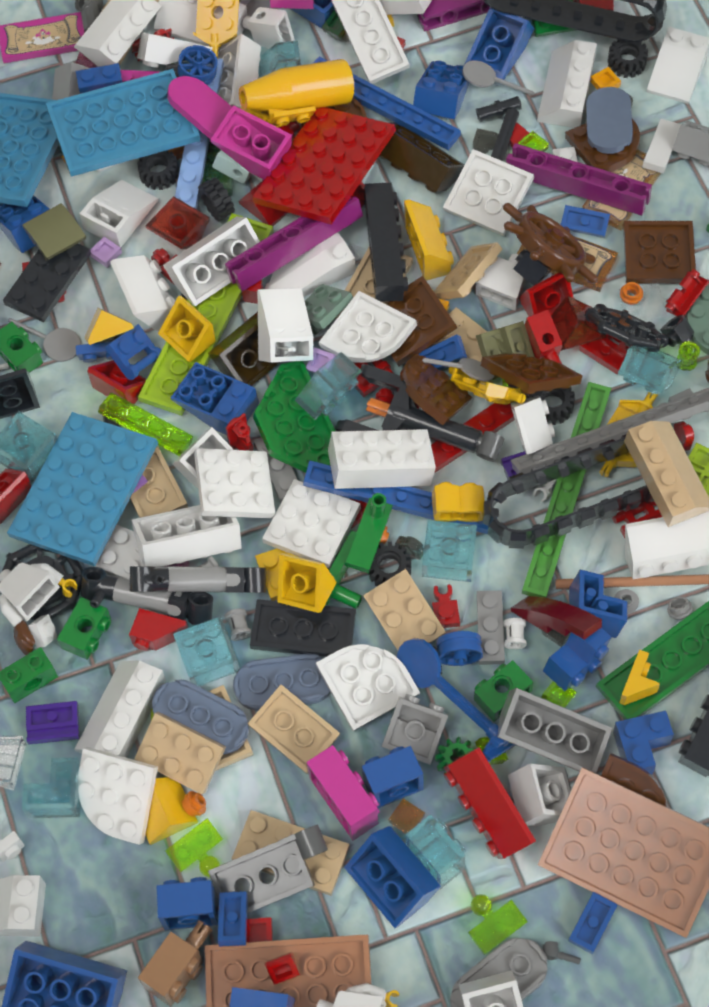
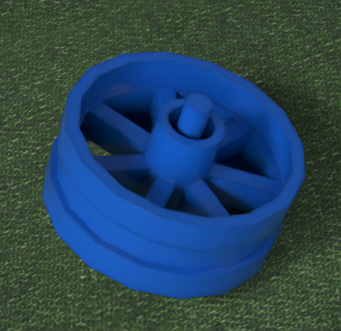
M188 46L179 55L178 75L179 77H194L209 85L216 77L218 59L215 53L205 46ZM185 60L189 62L188 64H182Z
M456 631L444 634L436 640L437 653L441 664L464 666L475 663L483 658L482 640L478 633Z

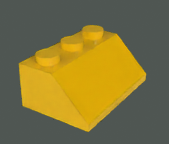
M409 199L404 200L405 229L423 277L427 281L448 275L454 260L451 251L446 250L447 241L445 234L439 231L440 222L438 216L433 215L431 207Z

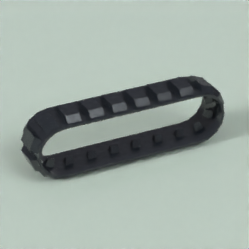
M484 0L490 8L502 13L628 42H641L654 36L663 27L667 11L666 0H621L641 5L652 12L645 16L628 15L568 0Z
M627 434L622 435L619 440L611 439L600 443L599 447L595 449L589 447L578 451L573 457L565 456L554 460V463L551 465L543 464L532 468L529 473L524 474L521 472L510 476L504 483L498 482L488 492L487 501H484L483 524L488 525L487 534L497 544L502 543L509 548L524 549V546L531 543L535 546L546 542L550 536L555 535L559 537L570 533L574 527L581 529L589 526L598 518L605 520L617 514V511L623 510L626 512L637 508L641 502L645 501L647 504L653 502L654 499L647 485L632 491H625L623 494L611 499L601 500L600 503L592 506L582 507L578 511L565 516L555 517L554 520L541 525H534L530 529H509L496 518L499 517V509L494 508V506L498 502L502 504L507 499L506 497L523 493L525 490L539 485L542 486L552 480L569 476L571 473L588 469L593 465L628 453L629 450L624 442Z

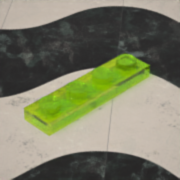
M112 392L99 406V414L131 431L156 438L159 446L178 456L192 443V435Z

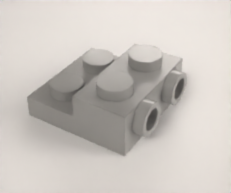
M406 694L405 698L399 696L382 747L393 750L400 746L404 748L411 746L417 760L431 765L448 714L443 713L445 708L430 703L429 707L419 704L420 699L409 694Z

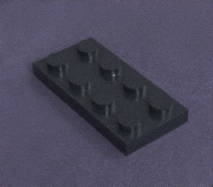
M76 244L47 261L38 249L4 297V305L44 322L91 255L90 248Z
M257 599L250 649L293 654H316L327 657L340 649L352 646L356 609L324 606L322 612L317 613L277 601Z

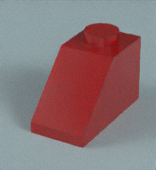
M139 608L129 637L136 648L144 651L148 649L156 651L187 636L189 628L187 621Z

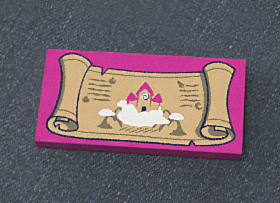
M81 12L0 25V47L3 63L78 51L74 46L85 33Z

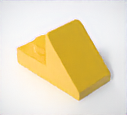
M639 650L619 704L627 705L658 692L660 683L646 678L651 663L647 662L649 653Z

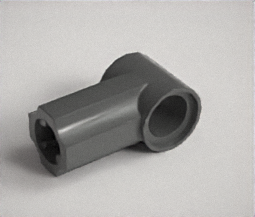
M75 0L76 10L81 11L85 32L102 11L103 0Z

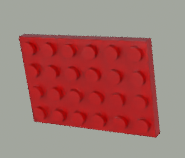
M326 107L316 109L310 120L303 125L293 139L292 146L282 156L280 163L272 170L271 175L265 178L252 196L253 202L332 225L396 132L395 124Z

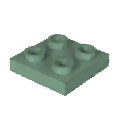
M324 284L313 291L305 300L313 334L317 335L347 307L353 299L351 292Z

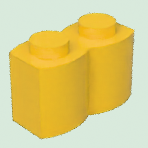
M442 482L435 485L432 492L434 520L442 522L457 520L463 522L482 521L485 501L483 486L471 482L461 486L453 485L450 482Z

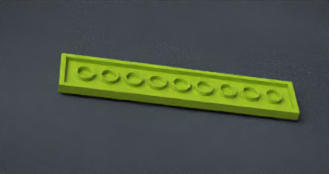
M232 213L231 216H230V218H229V220H228L227 222H229L230 220H232V219L235 218L236 216H238V217H243V216L236 215V214H233V213ZM247 218L260 242L273 234V226ZM230 282L198 305L193 306L213 324L216 342L191 362H188L166 342L138 395L140 402L181 416L183 415L185 409L172 401L171 396L195 362L207 367L211 359L208 352L218 345L242 296V291L238 288L237 283L233 284Z

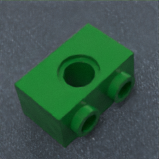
M10 322L0 329V356L13 371L26 368L30 373L43 364L40 356L42 350L35 341L31 343L28 340L29 336L22 327L18 328L13 322Z
M81 597L57 638L61 649L88 660L91 653L94 654L96 652L102 633L106 632L111 625V616L108 609L101 605L98 608H93L90 606V600ZM86 626L92 627L91 630L88 632H81V630Z
M41 647L0 671V681L14 704L58 678L53 665Z
M513 660L507 665L503 663L494 671V676L488 681L483 679L474 688V701L495 722L500 718L509 691L518 688L530 693L533 689V681ZM498 686H505L508 689V691L505 693H499L495 690V688Z

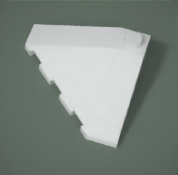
M294 215L293 221L300 218L301 216ZM337 232L274 271L265 289L301 288L304 297L313 293L322 284L329 286L353 275L356 271L355 257Z

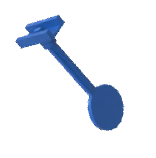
M413 638L405 641L399 647L397 658L406 667L418 688L435 685L486 732L485 735L490 741L483 750V754L488 762L516 746L498 738L499 726L496 723L493 724L440 675L441 661L437 651L430 643L423 639Z

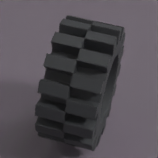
M617 39V42L613 41L612 46L609 47L608 67L614 73L617 71V76L619 77L621 74H624V78H628V75H631V78L635 77V74L640 75L645 70L647 64L648 48L646 49V44H641L642 41L628 42ZM629 54L634 56L635 59L625 60L620 56Z
M166 150L139 158L137 162L141 182L145 183L147 188L151 185L152 190H155L156 187H159V190H163L162 186L169 188L170 183L174 185L175 179L179 177L177 159L172 151L169 153ZM156 165L166 166V169L161 172L150 171Z
M213 177L198 186L200 198L204 201V206L206 205L208 212L211 213V216L216 221H221L235 212L234 203L231 201L232 198L228 195L227 189L224 188L219 179Z
M571 386L570 388H555L552 391H537L532 394V397L539 396L541 401L548 396H556L562 400V404L559 407L548 406L549 414L545 415L547 424L549 420L552 421V425H556L557 420L561 424L564 423V418L566 420L570 418L575 403V393L571 391Z
M383 542L380 543L368 574L370 581H375V586H379L405 569L411 576V556L407 553L405 547L400 548L399 543H396L395 546H392V542H388V546H384ZM385 559H394L398 562L399 567L393 573H385L380 569V563Z

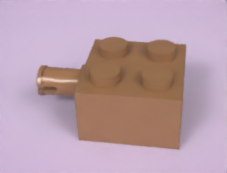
M201 921L197 922L186 940L170 932L138 976L139 981L148 992L170 1007L175 1002L178 1004L187 992L185 987L191 979L195 980L203 969V960L198 950L213 930L207 925L204 926V923Z

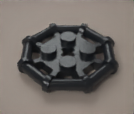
M597 304L594 308H588L585 311V319L593 323L599 333L610 335L624 342L625 346L631 347L633 345L645 348L649 352H658L661 348L668 345L667 335L660 333L655 328L654 323L650 321L645 322L629 314L625 309L620 311L608 308L604 304Z
M29 544L13 553L9 552L5 556L7 559L2 571L5 569L12 571L14 566L22 563L19 560L37 552V557L25 564L46 563L64 575L63 579L75 580L77 590L71 587V598L63 595L62 586L59 585L60 588L30 618L31 620H36L40 616L49 614L50 619L71 608L74 609L77 605L76 602L81 591V573L83 571L78 560L60 555L55 560L43 554V551L54 552ZM66 561H68L74 572L73 574H66L62 568ZM58 600L62 601L61 603L46 610L47 606L57 602Z

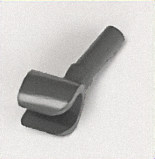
M547 941L543 944V951L547 960L563 959L578 965L580 964L581 958L564 952H558L557 942Z

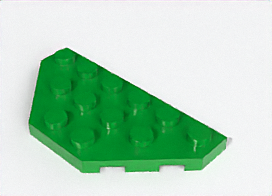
M294 361L281 364L253 415L270 457L305 473L309 460L331 466L328 447L331 433L336 431L304 362Z

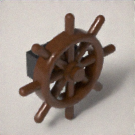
M510 203L503 205V210L517 221L516 223L505 222L504 229L516 234L518 240L526 248L516 257L515 260L518 263L513 269L530 284L535 286L541 282L552 269L562 273L569 283L575 280V274L577 273L581 274L592 284L598 281L597 275L584 265L585 262L593 264L596 260L595 256L584 251L579 241L570 233L568 227H563L550 217L538 213L533 205H529L527 212L523 214Z

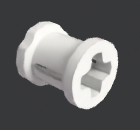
M522 618L506 619L504 627L506 628L507 640L504 642V647L516 650L525 648L527 645V641L524 639L526 621Z

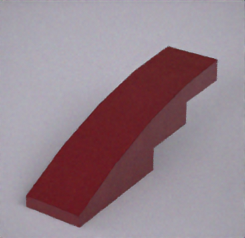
M527 596L511 607L512 613L546 633L554 629L564 636L572 632L580 638L586 639L602 627L601 618L568 603L546 597Z

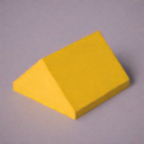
M178 296L158 334L188 362H191L215 343L216 339L213 324L182 296Z
M97 308L84 338L91 345L134 328L127 320Z
M284 553L280 554L277 602L317 613L322 612L337 583L325 564Z
M169 777L156 778L145 834L150 845L198 823L196 816L188 815L182 806L185 792L181 784Z

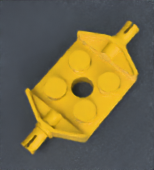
M197 0L196 32H193V35L209 44L217 58L218 48H221V45L237 37L239 0ZM217 7H222L223 16L216 19L214 10Z
M449 367L448 372L452 374L451 381L461 390L473 392L476 396L499 404L507 405L513 401L522 404L526 400V396L521 393L520 388L505 387L494 384L491 381H480L468 376L460 368Z
M649 390L642 401L620 400L608 424L653 408L652 404L658 396L657 392L654 391L653 393V390ZM630 452L615 457V459L605 461L599 473L602 476L604 474V477H608L613 467L635 468L637 466Z

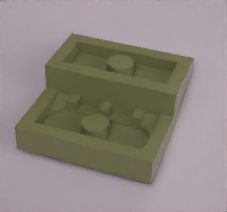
M62 203L22 224L34 245H37L46 261L86 239L85 233Z
M524 321L476 335L482 357L509 353L526 354V357H534ZM494 375L493 380H494V379H497V378H500V377Z

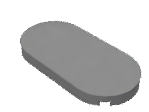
M512 938L505 941L456 981L450 997L451 1007H464L459 984L511 970L516 978L521 1000L523 1001L539 988L545 980L547 958L543 949L536 942L529 939Z

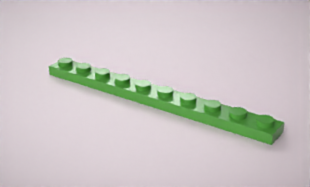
M588 382L571 438L600 427L611 393L610 387ZM582 469L571 473L569 476L557 479L544 523L554 520L555 517L565 516L574 512L587 469ZM566 534L559 537L555 535L550 536L548 541L536 545L522 594L547 598Z

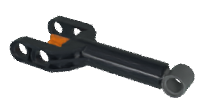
M367 364L361 365L358 372L361 377L371 384L395 391L391 404L373 398L367 402V412L385 417L381 426L382 430L427 429L431 439L471 453L476 452V455L480 458L496 462L505 440L504 437L491 431H485L482 434L481 430L449 420L444 425L440 424L428 413L416 408L414 401L405 391L407 388L404 380L401 381L400 375ZM348 419L338 420L335 427L337 432L379 431Z

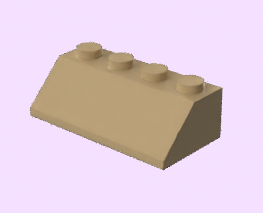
M649 421L628 429L624 442L666 525L670 527L708 512L709 497L671 423Z

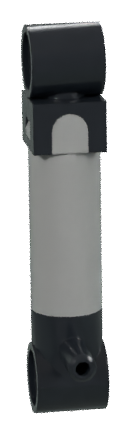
M130 566L129 592L266 593V568Z
M88 567L81 573V596L90 600V606L93 608H98L103 599L166 613L167 616L184 621L187 618L188 622L195 626H206L212 621L213 597L207 592H129V579L107 575L102 568Z

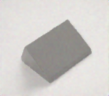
M70 62L55 68L52 100L80 94L76 71L89 69V67Z

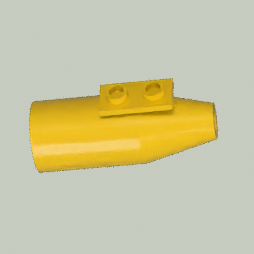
M344 59L280 68L239 88V100L243 109L268 111L270 119L267 122L281 127L297 121V123L309 121L318 108L350 103L354 95V80L351 68Z

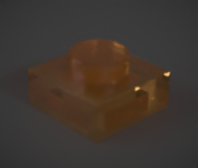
M403 798L388 821L408 836H411L424 818L425 812Z

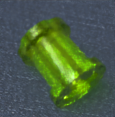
M685 341L679 347L676 364L683 371H691L697 366L700 347L695 342Z

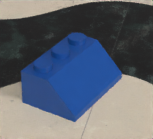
M391 826L372 833L344 867L394 928L399 927L423 907L441 887Z

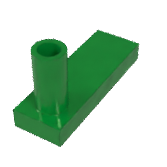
M376 493L372 498H369L345 566L369 574L393 505L386 503V497L383 494Z
M354 531L350 532L329 570L337 583L326 605L333 598L357 609L362 601V595L339 585L349 568L345 566V562L356 535Z

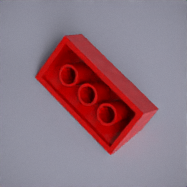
M480 747L467 752L443 767L446 771L444 777L450 787L455 786L460 794L457 798L465 811L469 809L474 817L471 820L472 824L479 834L483 832L488 841L485 845L493 857L497 856L498 859H504L536 842Z

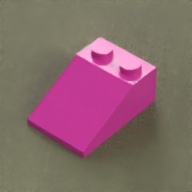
M234 105L210 139L214 145L243 168L263 180L271 175L272 170L282 160V156L292 146V134Z

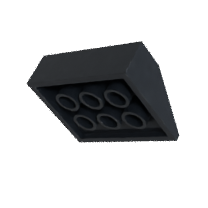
M26 368L0 375V419L40 408L33 381Z

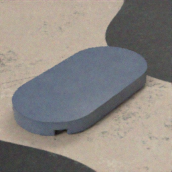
M604 87L592 92L586 101L589 145L592 148L593 146L597 148V151L607 154L624 150V147L629 146L633 139L630 96L624 90L615 87Z
M316 654L253 660L243 665L233 680V690L239 703L255 711H259L280 685H283L306 705L323 701L331 692L315 665L316 662L322 660V657Z
M182 679L170 683L167 682L161 685L153 696V714L160 712L226 746L223 754H229L238 750L248 737V721L244 712L238 706L192 682Z

